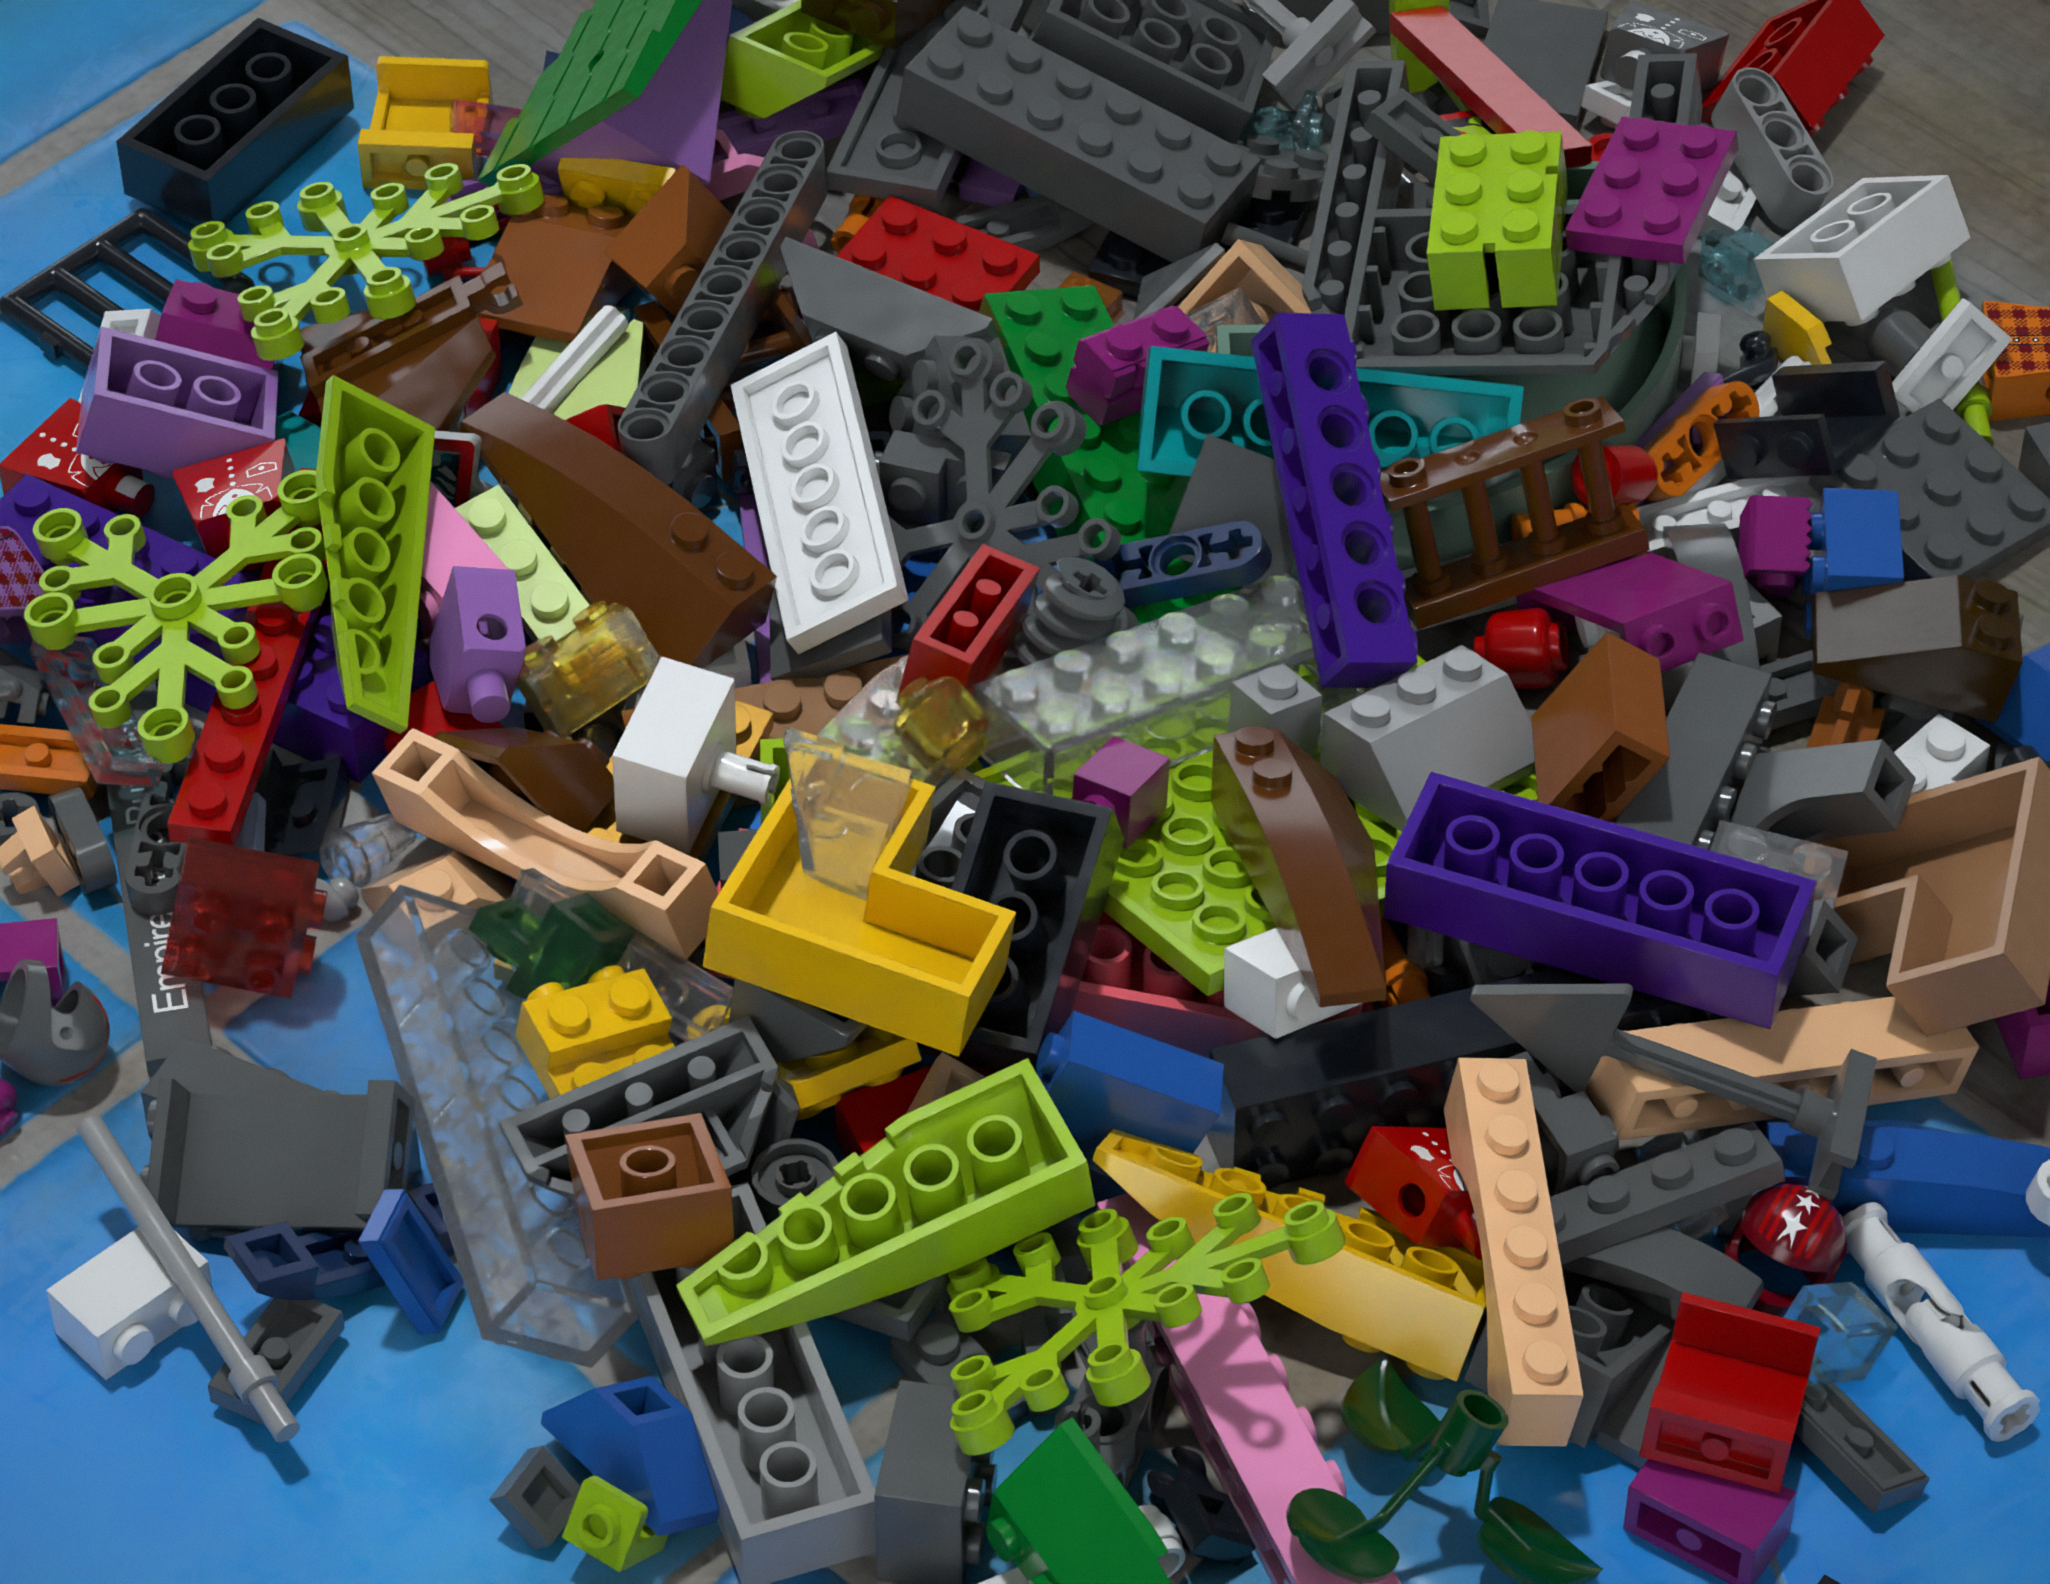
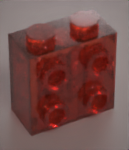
M188 837L161 974L291 999L296 974L309 975L317 936L307 935V928L320 930L324 915L327 891L315 889L319 862Z

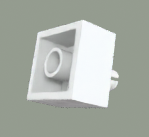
M661 657L612 755L616 831L646 841L656 840L678 851L689 854L719 790L759 801L760 804L766 806L771 802V795L769 794L774 795L780 776V766L775 764L769 765L736 754L735 679Z

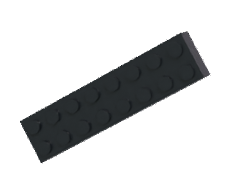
M1552 968L1484 985L1612 983L1560 968ZM1473 987L1306 1026L1276 1039L1267 1035L1210 1049L1209 1059L1223 1063L1224 1072L1220 1116L1208 1131L1207 1138L1220 1168L1233 1169L1237 1167L1261 1175V1182L1266 1186V1190H1271L1281 1184L1318 1175H1333L1352 1167L1372 1126L1446 1128L1444 1107L1458 1058L1506 1059L1527 1050L1471 1002L1470 996ZM1633 990L1631 1001L1617 1028L1622 1031L1670 1026L1676 1023L1685 1024L1728 1017ZM1528 1052L1542 1074L1547 1073L1553 1077L1562 1098L1578 1093L1568 1087ZM1584 1090V1092L1586 1093V1095L1588 1096V1098L1590 1099V1101H1591L1592 1104L1594 1105V1103H1593V1101L1591 1100V1098L1589 1097L1588 1093L1586 1092V1090Z

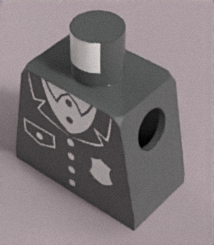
M1633 0L1613 23L1600 76L1604 80L1616 83L1622 88L1633 90L1638 55L1697 53L1701 92L1713 88L1718 81L1729 33Z

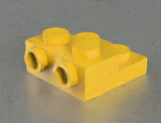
M618 965L604 967L595 972L589 978L587 984L564 990L563 986L557 982H550L539 986L529 994L526 1001L522 1002L515 1033L517 1040L550 1099L675 1047L668 1035L672 1017L645 969L641 968L625 973L622 967Z
M869 1025L846 1047L785 1063L775 1058L773 1059L779 1069L778 1084L799 1106L796 1121L819 1114L825 1108L838 1103L843 1095L849 1094L858 1088L883 1085L901 1076L904 1067L921 1061V1056L915 1041Z

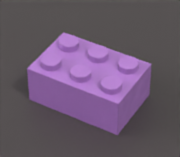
M101 326L83 383L76 453L91 456L103 463H120L151 471L163 478L172 479L174 478L172 470L273 442L275 440L278 371Z

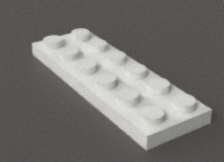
M837 332L732 384L731 390L771 571L777 576L775 589L786 639L799 655L908 601L848 348Z

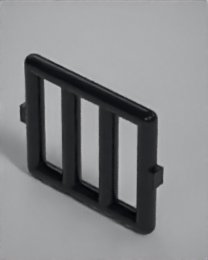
M146 208L137 209L3 295L0 299V311L39 338L40 349L55 360L65 356L87 372L94 348L32 305L56 290L101 322L105 311L125 310L76 277L96 263L101 262L165 306L173 283L121 249V247L141 234H145L194 267L188 248V243L192 238ZM200 271L221 285L220 290L240 294L246 289L255 287L252 278L243 272L229 277L218 278L214 277L211 272Z

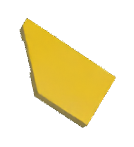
M1783 291L1767 298L1763 331L1771 336V345L1777 348L1778 357L1785 361L1791 356H1798L1803 362L1810 361L1812 365L1832 364L1825 349L1832 342L1823 322Z

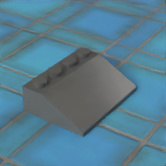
M1046 0L1029 40L1215 136L1235 144L1253 112L1264 79L1262 74L1267 70L1279 33L1257 13L1231 0Z

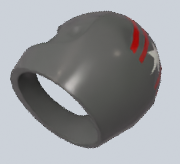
M21 959L9 977L0 1003V1061L26 1080L42 1086H64L82 1079L98 1066L107 1051L110 1038V1024L105 1008L98 997L79 981L74 982L66 990L56 1006L53 1007L48 973L44 963L41 960Z

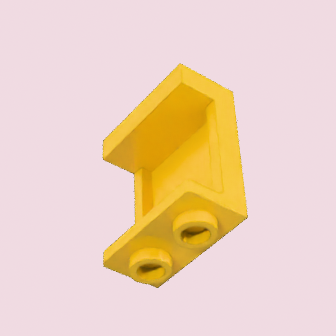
M378 57L376 64L378 93L370 129L360 130L358 139L362 187L377 188L388 183H400L404 185L405 189L427 190L425 172L436 165L444 163L456 164L459 167L462 181L479 177L493 107L489 62L471 59Z

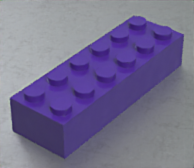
M1430 772L1387 862L1383 917L1608 983L1629 984L1633 987V990L1771 1030L1809 936L1817 880Z

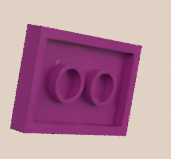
M1621 117L1565 228L1567 249L1684 264L1739 150L1737 131L1711 128L1705 125L1693 126L1653 121L1648 118Z

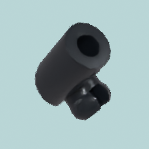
M1754 331L1741 338L1739 346L1743 355L1740 357V368L1722 376L1724 384L1741 381L1746 383L1755 393L1777 370L1778 352L1777 348L1771 345L1772 339L1769 333Z

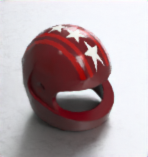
M1778 1184L1754 1194L1748 1201L1728 1239L1725 1255L1739 1263L1737 1253L1751 1250L1761 1251L1784 1265L1801 1270L1807 1277L1811 1288L1806 1292L1795 1295L1777 1294L1764 1289L1752 1310L1787 1319L1799 1317L1806 1313L1827 1289L1846 1255L1848 1245L1846 1228L1841 1214L1829 1199L1815 1191L1809 1190L1806 1185Z

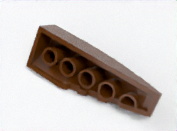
M503 392L461 421L460 430L462 433H474L480 436L482 440L480 458L499 484L509 486L519 500L518 510L530 526L537 525L551 544L550 553L562 569L568 568L582 586L581 594L593 611L656 666L661 657H665L703 669L766 623L777 576L688 500L642 466L584 430L506 392Z
M1247 726L1232 733L1214 734L1211 804L1318 1006L1329 1007L1386 1000L1387 987L1374 843L1339 781L1278 728L1267 729L1260 726Z

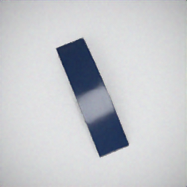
M464 1174L406 1189L407 1194L448 1257L469 1247L496 1227L498 1218ZM284 1221L225 1237L224 1249L255 1292L262 1295L289 1300L327 1299L360 1293L386 1285L358 1243L363 1231L321 1230L298 1237L288 1222Z

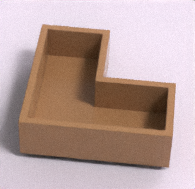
M2040 756L1910 795L1897 831L1837 837L1807 850L1802 876L1817 880L1814 900L1824 899L1859 938L1850 964L1892 953L1886 987L1927 1037L2045 1005L2050 978V769Z

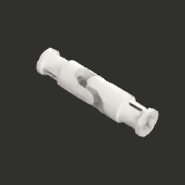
M1876 1202L1865 1203L1847 1213L1842 1218L1846 1228L1848 1243L1846 1254L1850 1253L1864 1270V1281L1868 1288L1909 1338L1922 1348L1924 1356L1957 1398L1967 1399L1984 1420V1432L1989 1439L1995 1442L2006 1441L2015 1434L2025 1430L2040 1412V1400L2033 1391L2022 1390L2005 1369L2007 1361L2004 1355L1984 1331L1976 1324L1971 1323L1963 1313L1964 1310L1960 1302L1913 1244L1903 1243L1888 1225L1887 1212L1882 1205ZM1926 1291L1931 1298H1928L1925 1301L1920 1302L1924 1292Z

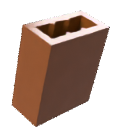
M1609 632L1602 636L1531 716L1538 802L1612 822L1670 759L1660 659Z

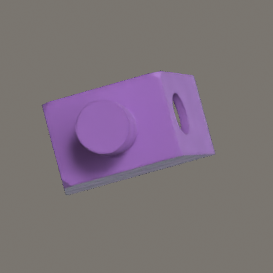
M453 566L426 652L443 709L451 713L472 714L476 720L483 723L497 722L506 717L510 711V702L524 662L526 650L515 570ZM483 618H487V619H486V622H482V621H479V620H481V619H483ZM477 622L479 624L480 632L477 629Z

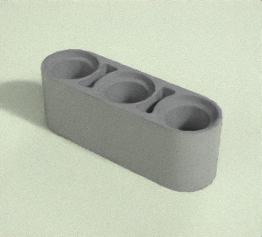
M1757 68L1738 70L1713 110L1711 121L1714 128L1737 131L1739 150L1734 158V162L1769 219L1779 227L1792 231L1818 211L1833 187L1834 178L1832 172L1774 78Z

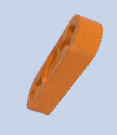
M1733 381L1708 388L1642 448L1652 457L1658 471L1656 486L1645 499L1660 501L1683 495L1722 459L1713 425L1718 420L1717 417L1723 416L1725 413H1727V419L1759 417L1760 410L1757 397L1746 383ZM1692 426L1699 431L1702 438L1703 449L1700 456L1693 451L1690 444L1689 433ZM1672 460L1676 464L1664 470L1665 465L1663 461Z

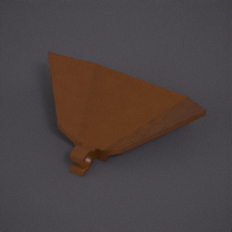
M502 262L491 266L482 272L481 275L466 283H463L458 275L415 297L416 305L413 309L395 318L376 319L370 315L368 309L350 313L346 318L335 323H316L303 327L301 333L304 346L301 349L302 355L300 359L309 387L317 399L321 414L323 413L326 380L334 375L434 426L436 431H448L497 357L477 314L484 310L494 314H504L524 305L514 283L509 285L502 293H491L496 287L506 286L511 283Z

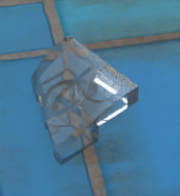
M786 727L783 742L788 759L792 786L791 796L797 820L798 843L803 872L833 889L866 901L871 871L900 821L914 779L912 771L848 753L844 743Z

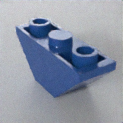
M648 1376L594 1388L542 1413L541 1425L593 1475L602 1478L647 1506L648 1515L645 1524L656 1535L677 1534L686 1529L717 1522L719 1507L692 1413L654 1377Z

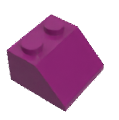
M175 280L162 311L155 340L278 371V375L284 360L268 361L258 357L251 336V330L255 325L254 322L243 319L237 300L239 294L216 289L205 283Z

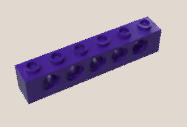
M1277 312L1251 340L1321 688H1376L1406 673L1418 663L1416 656L1418 640L1414 629L1410 627L1404 599L1405 578L1397 566L1392 542L1393 521L1390 513L1385 509L1380 485L1381 464L1377 454L1373 452L1368 428V403L1365 397L1361 395L1356 371V346L1353 340L1349 338L1345 314Z

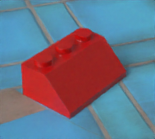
M1808 0L1767 19L1702 101L1701 121L1713 125L1711 121L1712 112L1738 70L1757 68L1771 75L1778 83L1811 137L1825 125L1826 121L1823 116L1828 109L1838 104L1848 95L1850 89L1847 87V84L1851 79L1871 65L1874 60L1871 53L1885 35L1860 0Z

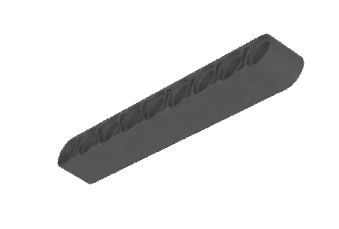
M808 131L787 132L773 142L619 419L620 453L642 466L666 485L670 484L677 477L787 271L780 248L781 243L785 237L802 243L827 197L824 142L815 133Z

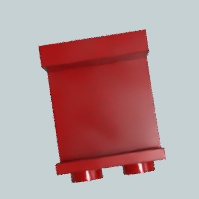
M1682 1292L1671 1343L1659 1385L1655 1387L1639 1457L1780 1493L1821 1327Z

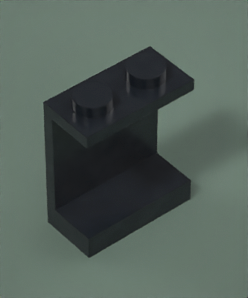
M1887 361L1784 366L1772 375L1782 416L1718 419L1713 425L1728 479L1833 475L1900 417Z

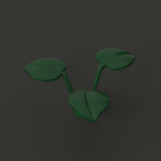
M1385 1358L1370 1366L1352 1382L1341 1403L1340 1412L1342 1420L1352 1435L1370 1450L1385 1456L1401 1454L1406 1462L1413 1463L1416 1461L1421 1464L1379 1513L1369 1520L1350 1500L1323 1488H1310L1297 1493L1288 1504L1286 1510V1519L1291 1533L1299 1539L1305 1551L1322 1567L1346 1580L1358 1583L1379 1582L1393 1572L1400 1556L1396 1547L1378 1531L1385 1527L1437 1466L1445 1473L1455 1477H1463L1468 1472L1480 1469L1474 1513L1484 1524L1477 1531L1476 1539L1482 1551L1501 1571L1521 1584H1580L1595 1579L1603 1569L1526 1506L1504 1497H1495L1489 1501L1493 1474L1502 1460V1457L1493 1451L1492 1448L1509 1422L1505 1410L1497 1401L1480 1391L1462 1390L1458 1393L1442 1420L1439 1421L1431 1410L1402 1382L1389 1358Z

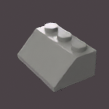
M1463 645L1324 713L1319 764L1337 778L1348 797L1401 832L1430 772L1499 791L1536 771L1532 723L1508 674Z

